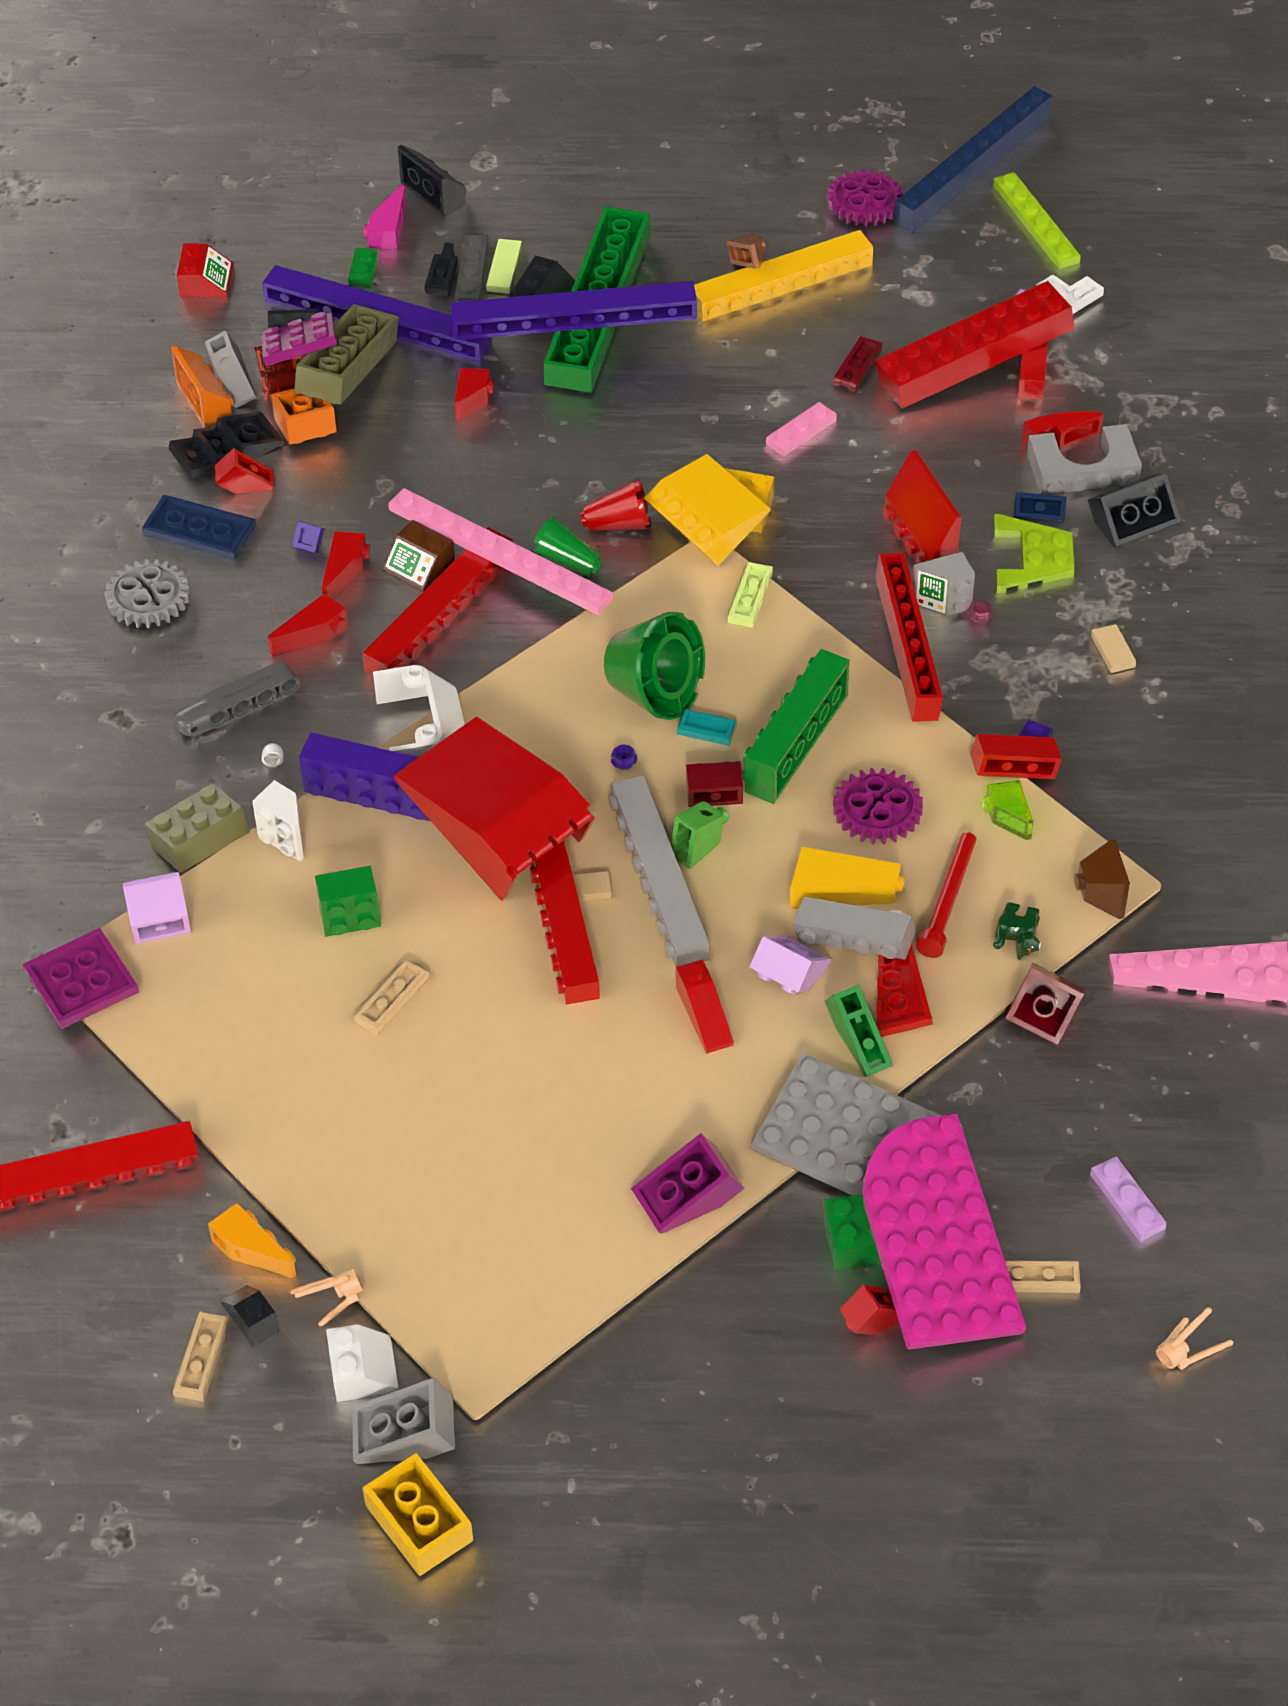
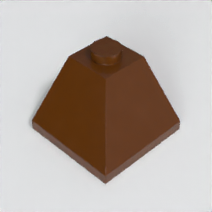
M1116 839L1109 840L1080 861L1078 874L1074 875L1075 887L1077 891L1081 890L1085 902L1118 919H1123L1125 917L1130 882Z

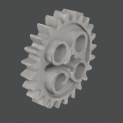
M145 559L142 565L135 561L134 567L126 564V571L116 570L117 577L110 576L111 583L106 584L107 591L104 592L107 609H110L111 616H117L118 622L125 619L126 626L135 622L136 628H139L142 623H145L146 627L150 628L153 622L160 626V620H165L169 623V616L178 617V610L184 611V604L189 603L190 589L188 579L184 577L183 571H178L176 565L169 567L168 561L162 565H159V559H156L153 564H149V560Z

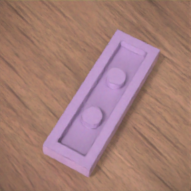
M1117 1156L1091 1168V1177L1140 1242L1165 1230V1220Z

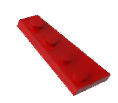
M912 944L905 960L899 958L889 959L878 955L876 1026L880 1036L884 1037L933 1025Z

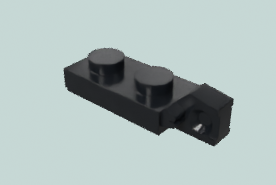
M444 243L442 253L434 254L424 289L426 294L449 295L458 265V256H455L453 243Z

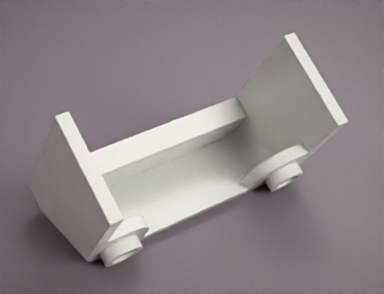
M411 665L373 672L377 704L428 696L434 723L422 725L416 730V743L389 747L390 751L420 757L465 725L456 687L423 666Z

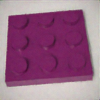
M319 312L312 315L311 319L304 321L301 319L293 320L288 323V326L281 328L277 326L270 327L264 331L265 333L261 334L262 355L265 366L337 345L335 325L331 312L327 314Z
M101 928L22 964L26 975L60 1029L139 993L137 983Z

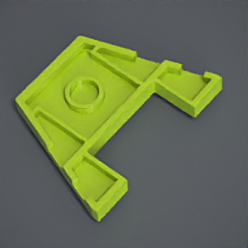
M994 514V537L1021 538L1023 569L996 570L997 593L1006 592L1007 588L1017 586L1018 589L1028 587V583L1041 581L1043 584L1074 577L1072 532L1001 514Z

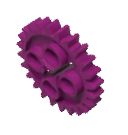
M865 169L862 170V173L853 170L852 175L844 172V178L837 176V181H832L831 186L828 187V208L832 209L833 215L838 214L839 220L846 218L847 224L855 221V226H858L860 222H863L864 226L867 227L868 223L872 222L873 225L877 226V221L886 223V218L893 219L895 201L903 195V192H901L902 187L897 186V180L891 181L892 176L883 177L884 172H880L878 175L875 174V170L867 173Z
M870 768V774H865L864 771L859 770V777L850 774L849 781L842 780L841 787L836 788V796L833 798V815H836L837 824L842 823V831L850 830L851 838L859 834L860 842H863L866 838H870L871 844H874L876 839H880L882 844L885 845L886 838L897 842V835L906 838L907 830L914 832L915 824H920V816H922L923 797L919 796L920 789H913V781L905 783L906 775H901L898 778L895 777V770L889 775L885 774L884 768L880 770V773H875V770Z

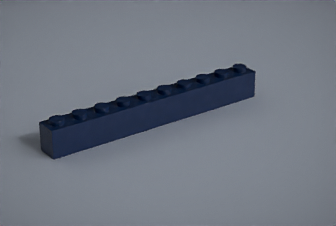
M1035 86L897 199L895 201L894 223L912 233L1047 121L1051 116L1053 95Z

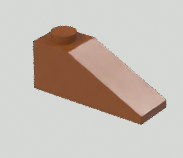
M751 233L726 241L731 264L754 269L761 266L765 259L764 251L766 246L759 234Z

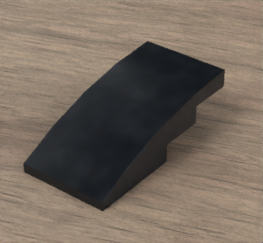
M259 411L217 418L216 426L194 429L191 438L171 440L168 449L188 476L195 478L214 474L215 465L233 448L255 459L283 445L284 440L264 414Z

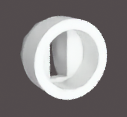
M275 743L266 745L262 751V762L269 767L281 765L284 756L282 747Z

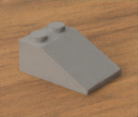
M433 1377L352 1407L353 1462L355 1464L404 1461L415 1453L421 1459H428L454 1450L453 1395Z

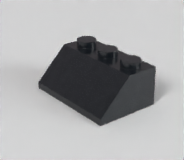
M403 145L398 146L400 181L402 185L444 217L466 205V189L460 181L454 179L447 171L441 169L420 152Z
M535 255L508 297L571 292L575 280L558 261Z
M1167 473L1151 475L1087 499L1096 526L1114 547L1182 522Z

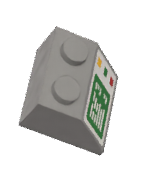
M963 552L914 565L913 586L919 607L947 616L972 609L975 572Z

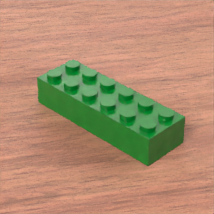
M820 649L815 657L809 659L803 675L797 676L793 689L790 693L787 692L784 695L780 708L772 712L766 728L760 729L756 742L752 747H748L744 753L743 762H745L743 780H745V793L772 804L776 802L847 698L849 659L824 649Z

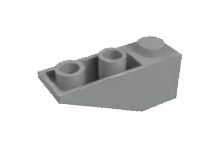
M225 330L205 341L210 359L226 392L233 399L234 408L236 409L257 398L239 347Z

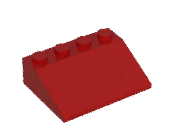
M913 450L908 455L886 493L885 506L882 508L885 520L890 521L897 538H901L906 552L913 556L916 564L958 553L961 516L918 452Z

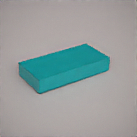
M685 709L677 728V735L729 746L737 727V720Z

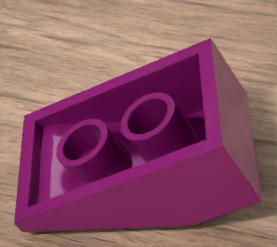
M702 1133L631 1188L660 1234L722 1207L745 1189L717 1146Z

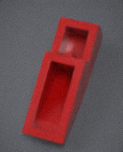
M1073 411L1037 417L1024 422L1022 441L1028 446L1029 435L1054 433L1060 450L1100 434L1104 415L1101 412Z

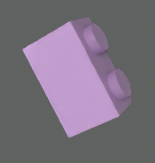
M785 934L769 935L762 937L750 968L757 971V976L769 982L775 980L782 984L781 988L784 991L796 995L797 992L809 991L830 965L832 959Z

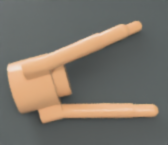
M353 1268L337 1276L290 1290V1294H295L299 1298L334 1286L339 1298L346 1297L343 1302L319 1321L318 1325L322 1327L347 1306L358 1301L357 1293L363 1291V1287Z
M1210 1307L1206 1308L1181 1333L1189 1322V1319L1184 1317L1168 1338L1158 1346L1156 1354L1163 1365L1169 1369L1177 1366L1180 1370H1183L1189 1364L1233 1345L1232 1340H1227L1187 1357L1189 1347L1184 1340L1212 1312Z

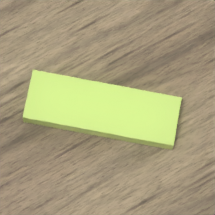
M498 239L486 284L487 292L510 294L522 249V241Z
M747 563L728 615V623L754 627L773 574L772 566Z

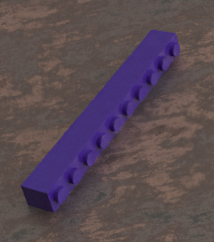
M278 265L272 268L262 282L264 301L295 310L317 309V313L325 312V314L331 312L334 321H338L353 304L399 316L397 339L479 363L492 346V337L454 341L450 314Z
M693 281L450 302L454 341L697 319V298Z

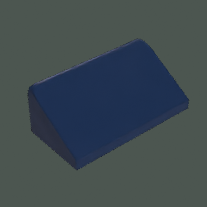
M1016 492L1013 518L1064 522L1067 497Z

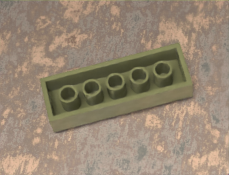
M353 304L335 324L337 345L308 353L296 365L294 392L301 393L309 398L315 397L326 400L331 404L341 405L396 343L399 316Z

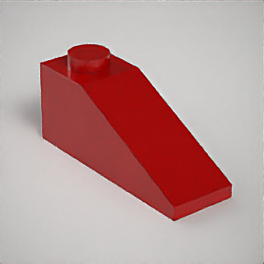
M334 531L321 586L322 595L325 593L334 600L363 570L365 559L369 560L370 544H366L365 533Z
M324 593L267 636L270 654L277 656L330 641L348 627L346 608Z
M703 959L676 967L677 992L706 1054L734 1046L714 982Z

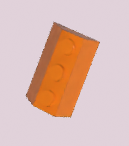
M176 345L172 346L171 351L177 384L204 427L215 425L219 417L232 416L233 399L229 393L226 394L224 392L220 378H215L211 364H206L201 355Z

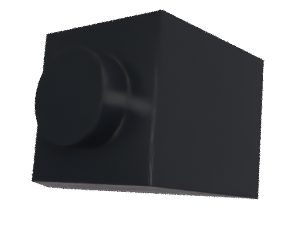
M246 1285L220 1300L252 1347L279 1332L276 1312L260 1290Z

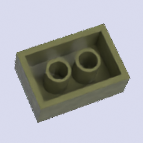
M214 783L202 788L144 824L152 849L180 873H183L250 832L242 806Z

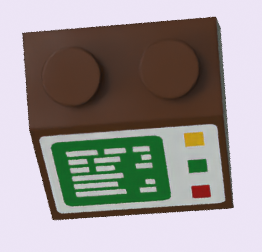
M412 520L396 535L383 566V572L424 592L455 561L453 540Z

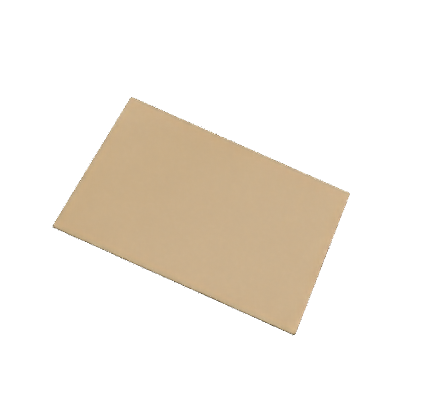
M689 542L614 591L613 600L599 615L585 610L458 694L465 724L474 717H479L562 773L590 804L588 810L595 819L585 838L578 842L570 835L564 842L573 875L609 871L612 898L580 901L599 979L600 999L566 1005L564 994H558L555 978L559 977L558 971L553 972L550 955L554 953L553 949H547L545 933L548 932V928L542 927L540 911L543 910L542 905L537 906L534 889H537L538 886L537 883L532 884L529 867L516 875L517 877L507 897L501 901L431 821L418 820L401 814H392L371 807L366 808L345 801L340 802L328 797L314 796L310 793H306L297 799L304 859L301 862L292 856L284 855L280 849L272 844L264 843L258 837L256 826L249 833L230 843L180 876L191 933L135 944L128 911L101 928L137 983L139 993L82 1019V1021L181 1122H191L195 1137L332 1277L354 1268L363 1287V1291L357 1293L359 1298L357 1302L431 1378L434 1377L453 1395V1400L473 1420H478L798 1172V1170L752 1150L751 1146L802 1053L897 1095L1011 1007L1032 962L1054 973L1123 920L1085 902L1081 890L1077 891L1075 887L1074 875L1078 874L1080 861L1107 843L1106 839L1027 778L977 776L970 755L975 737L941 711L939 721L912 722L902 680L771 579L753 628L728 623L730 609L749 562L735 550L717 566L696 546ZM666 612L684 613L688 620H693L699 628L704 643L705 672L704 678L698 681L695 690L698 696L689 710L737 720V727L730 745L727 746L677 735V728L682 716L673 720L656 718L611 687L604 672V655L612 637L623 630ZM820 649H824L850 660L848 696L776 802L772 804L745 793V780H743V804L712 806L715 809L722 807L729 814V820L723 824L721 841L718 846L691 869L677 860L709 941V960L704 961L714 982L734 1041V1046L706 1054L677 992L676 966L673 958H668L664 947L665 937H660L656 927V920L658 919L656 914L651 915L648 893L643 894L640 872L635 873L632 851L627 852L624 843L625 833L624 831L620 832L616 822L617 812L611 810L608 795H612V783L644 776L671 845L675 816L691 808L688 807L686 764L741 761L743 779L745 770L743 756L746 749L754 745L760 729L766 728L772 712L780 708L784 695L787 692L790 693L793 689L797 676L803 675L809 659L815 657ZM432 711L377 748L389 750V747L416 743V730L422 725L434 723ZM623 744L631 746L637 755L636 764H632L633 766L630 769L625 770L616 768L611 763V754L614 748ZM870 768H873L875 773H880V770L884 768L885 774L888 775L895 770V777L897 778L901 775H906L905 783L913 781V789L919 788V796L923 797L922 816H920V824H915L914 832L907 830L906 838L897 835V842L886 838L885 845L882 844L880 839H876L874 844H871L870 838L860 842L859 834L851 838L850 830L842 831V823L837 824L836 815H833V798L836 796V788L841 787L842 780L849 781L850 774L859 777V770L864 771L865 774H870ZM965 832L972 833L976 836L977 841L944 931V935L947 938L945 949L940 957H926L916 949L919 933L921 930L928 928L961 834ZM801 847L901 864L900 875L905 876L902 893L897 892L895 903L855 906L884 911L900 910L907 915H912L916 933L911 944L933 1025L881 1037L893 1066L865 1077L835 1028L824 1001L836 993L859 985L876 1024L878 955L871 953L862 954L855 950L844 948L834 949L830 946L816 943L807 944L797 939L793 923L799 908L789 907L790 888ZM1120 851L1130 882L1125 917H1127L1159 892L1161 883ZM371 865L377 890L381 927L325 937L315 876ZM1008 902L1020 905L1019 910L1015 912L1019 916L1026 914L1028 906L1039 909L1040 920L1038 927H1036L1035 936L1041 942L1040 949L1028 956H1022L1020 960L1017 959V941L1005 940L1004 946L1000 949H995L993 943L996 941L995 931L998 920ZM785 934L831 958L832 961L809 991L797 992L796 995L788 993L781 988L782 984L775 980L772 982L763 980L757 976V971L750 968V964L763 936ZM405 959L429 972L427 981L378 1035L354 1023L353 1016ZM702 1133L717 1146L745 1189L722 1207L660 1234L631 1188Z

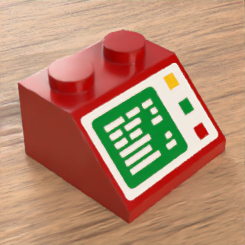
M183 243L177 271L180 297L228 298L233 262L208 244Z

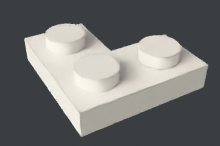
M1051 275L1036 284L1037 286L1049 281L1072 306L1073 314L1103 296L1104 288L1088 276L1071 286L1055 275Z

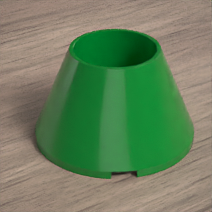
M672 611L658 615L615 634L609 641L604 655V672L608 683L615 690L656 718L673 720L681 717L684 710H689L698 696V693H695L698 681L704 678L705 672L704 643L696 623L693 620H688L684 613Z

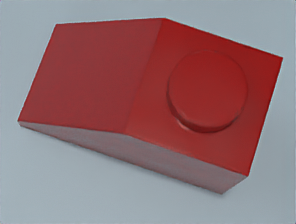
M460 368L454 400L456 420H461L488 404L489 395L494 394V380L490 379V369Z
M235 448L215 465L216 483L235 494L271 491L274 489L273 470Z
M862 1285L839 1309L846 1319L847 1327L854 1333L874 1335L899 1323L889 1288Z

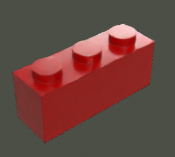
M977 734L970 754L977 776L1055 779L1062 761L1054 737Z

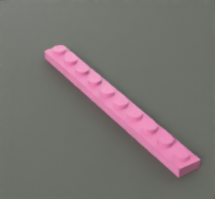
M405 488L388 503L389 511L409 521L414 520L453 540V543L596 615H599L613 600V592Z

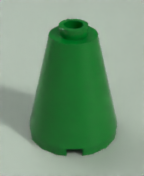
M551 516V520L547 519L534 540L536 550H530L588 579L592 575L597 576L603 566V562L600 561L601 555L554 516Z

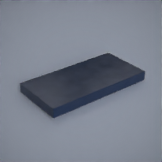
M163 495L141 529L142 534L235 560L254 530L256 520Z

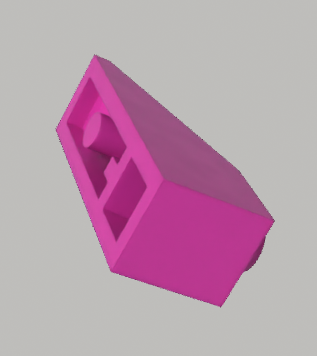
M400 185L370 215L369 224L364 226V238H368L369 248L397 250L407 205L404 185Z

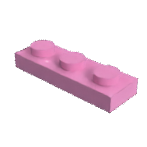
M818 402L767 436L766 445L784 457L836 422L837 414L821 402Z

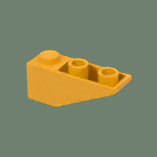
M236 1203L208 1223L211 1240L230 1259L289 1278L296 1277L294 1265L296 1259L292 1252L286 1247L282 1249L277 1244L274 1234L268 1228L263 1229L249 1209L245 1211Z

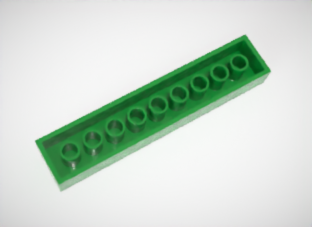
M604 206L571 292L631 287L651 235L650 213ZM617 326L555 332L543 363L544 385L592 393Z

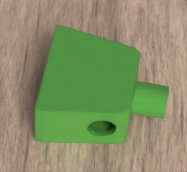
M700 802L675 816L671 847L676 859L691 869L718 846L721 841L723 824L729 820L728 812L722 807L715 809L706 802Z

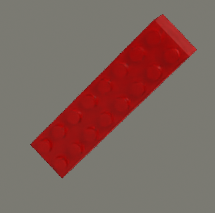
M1046 281L876 359L879 382L900 408L903 409L1074 330L1072 306L1049 281Z

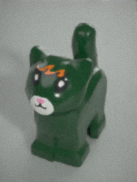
M1008 902L998 920L995 931L996 941L993 943L995 949H1000L1004 946L1005 940L1017 941V959L1020 960L1022 956H1028L1040 949L1041 942L1035 936L1036 927H1038L1040 920L1039 909L1028 906L1026 914L1019 916L1015 912L1019 910L1020 905Z

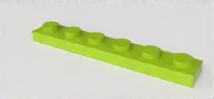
M1015 172L994 178L993 186L1058 269L1080 263L1081 255Z

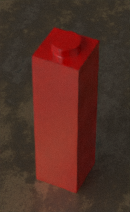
M1048 342L1022 353L1018 398L1043 400Z

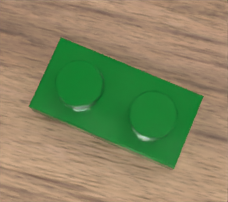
M355 248L348 277L349 286H373L379 261V249Z

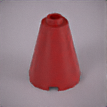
M640 479L633 480L583 506L584 512L579 513L582 526L588 527L589 531L652 529L651 517H647L649 507L644 499L646 495Z

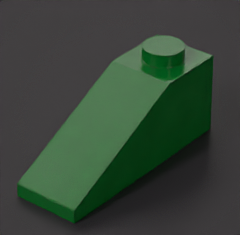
M859 985L836 993L824 1001L835 1028L865 1077L893 1066Z

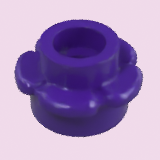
M619 745L614 748L611 754L612 765L619 769H630L633 766L632 764L637 762V755L629 745Z

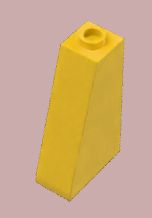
M801 847L790 888L789 907L800 908L804 897L850 905L895 903L897 892L902 893L905 876L900 875L901 864Z

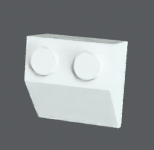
M358 1324L326 1329L337 1402L384 1395L399 1390L390 1335Z

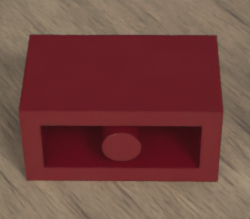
M741 761L686 764L688 807H693L700 802H706L711 806L743 804Z

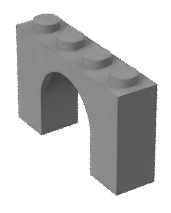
M1121 424L1102 427L1100 446L1105 458L1098 463L1089 465L1077 464L1067 460L1059 450L1054 433L1029 435L1027 455L1040 494L1049 495L1124 486L1140 480L1142 464L1128 425Z

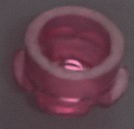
M983 600L973 602L967 611L968 617L976 624L988 623L993 618L991 605Z

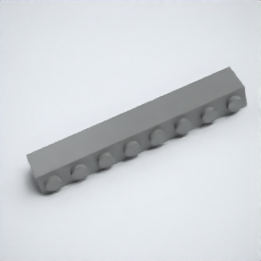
M644 776L612 783V795H608L609 805L612 811L617 812L616 822L619 831H624L625 833L624 843L627 852L632 851L635 873L640 872L643 894L648 893L651 915L656 914L658 919L656 920L658 934L660 937H665L664 947L667 957L673 958L676 967L702 959L703 961H708L709 941Z

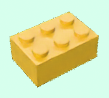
M417 1453L362 1487L365 1506L419 1576L473 1541L471 1522Z

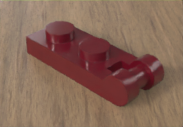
M860 336L836 372L833 386L838 388L843 386L848 388L850 392L857 393L861 382L880 355L883 343Z

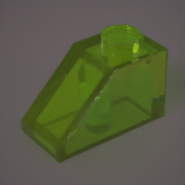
M1020 780L988 784L987 794L983 796L982 802L985 813L989 812L992 823L1025 840L1032 839L1034 821Z

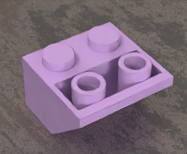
M179 872L122 883L135 944L191 933Z

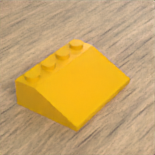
M708 454L661 479L644 497L665 520L717 566L722 563L771 510Z

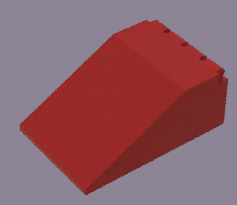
M477 716L393 777L501 901L507 897L517 877L516 875L533 864L532 859L537 861L554 848L553 844L558 845L570 835L578 842H581L595 819L588 810L590 804L562 773Z

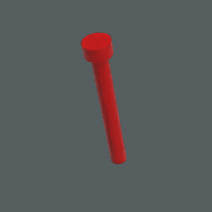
M965 832L961 834L928 928L921 930L919 933L916 949L926 957H940L945 949L947 938L944 935V931L977 841L976 836L972 833Z

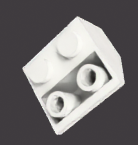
M274 780L252 801L257 834L264 843L272 844L280 849L284 855L292 856L301 862L304 859L296 793Z

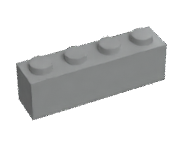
M810 897L803 898L793 923L797 939L804 943L822 944L834 949L855 950L862 954H877L889 959L899 958L905 960L916 933L912 915Z

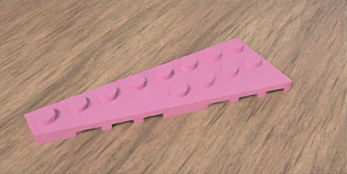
M1288 941L1109 954L1108 962L1113 984L1142 988L1155 985L1168 988V991L1177 992L1178 988L1196 990L1197 994L1205 995L1206 992L1224 994L1225 998L1258 1002L1278 1000L1286 1002L1288 1005Z

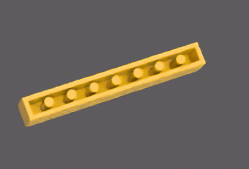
M861 230L764 261L756 269L746 267L695 284L697 315L703 322L870 266L873 262V246Z

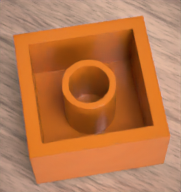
M295 388L271 394L274 420L289 445L299 444L305 440L317 437H325L328 434L337 432L334 407L330 402L315 397H306L301 393L294 392Z

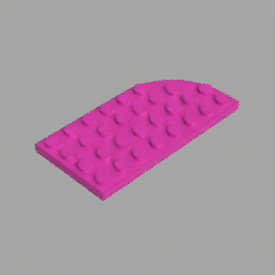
M950 1114L920 1118L897 1127L879 1143L869 1160L863 1179V1202L907 1350L1023 1334L1027 1328L958 1115Z

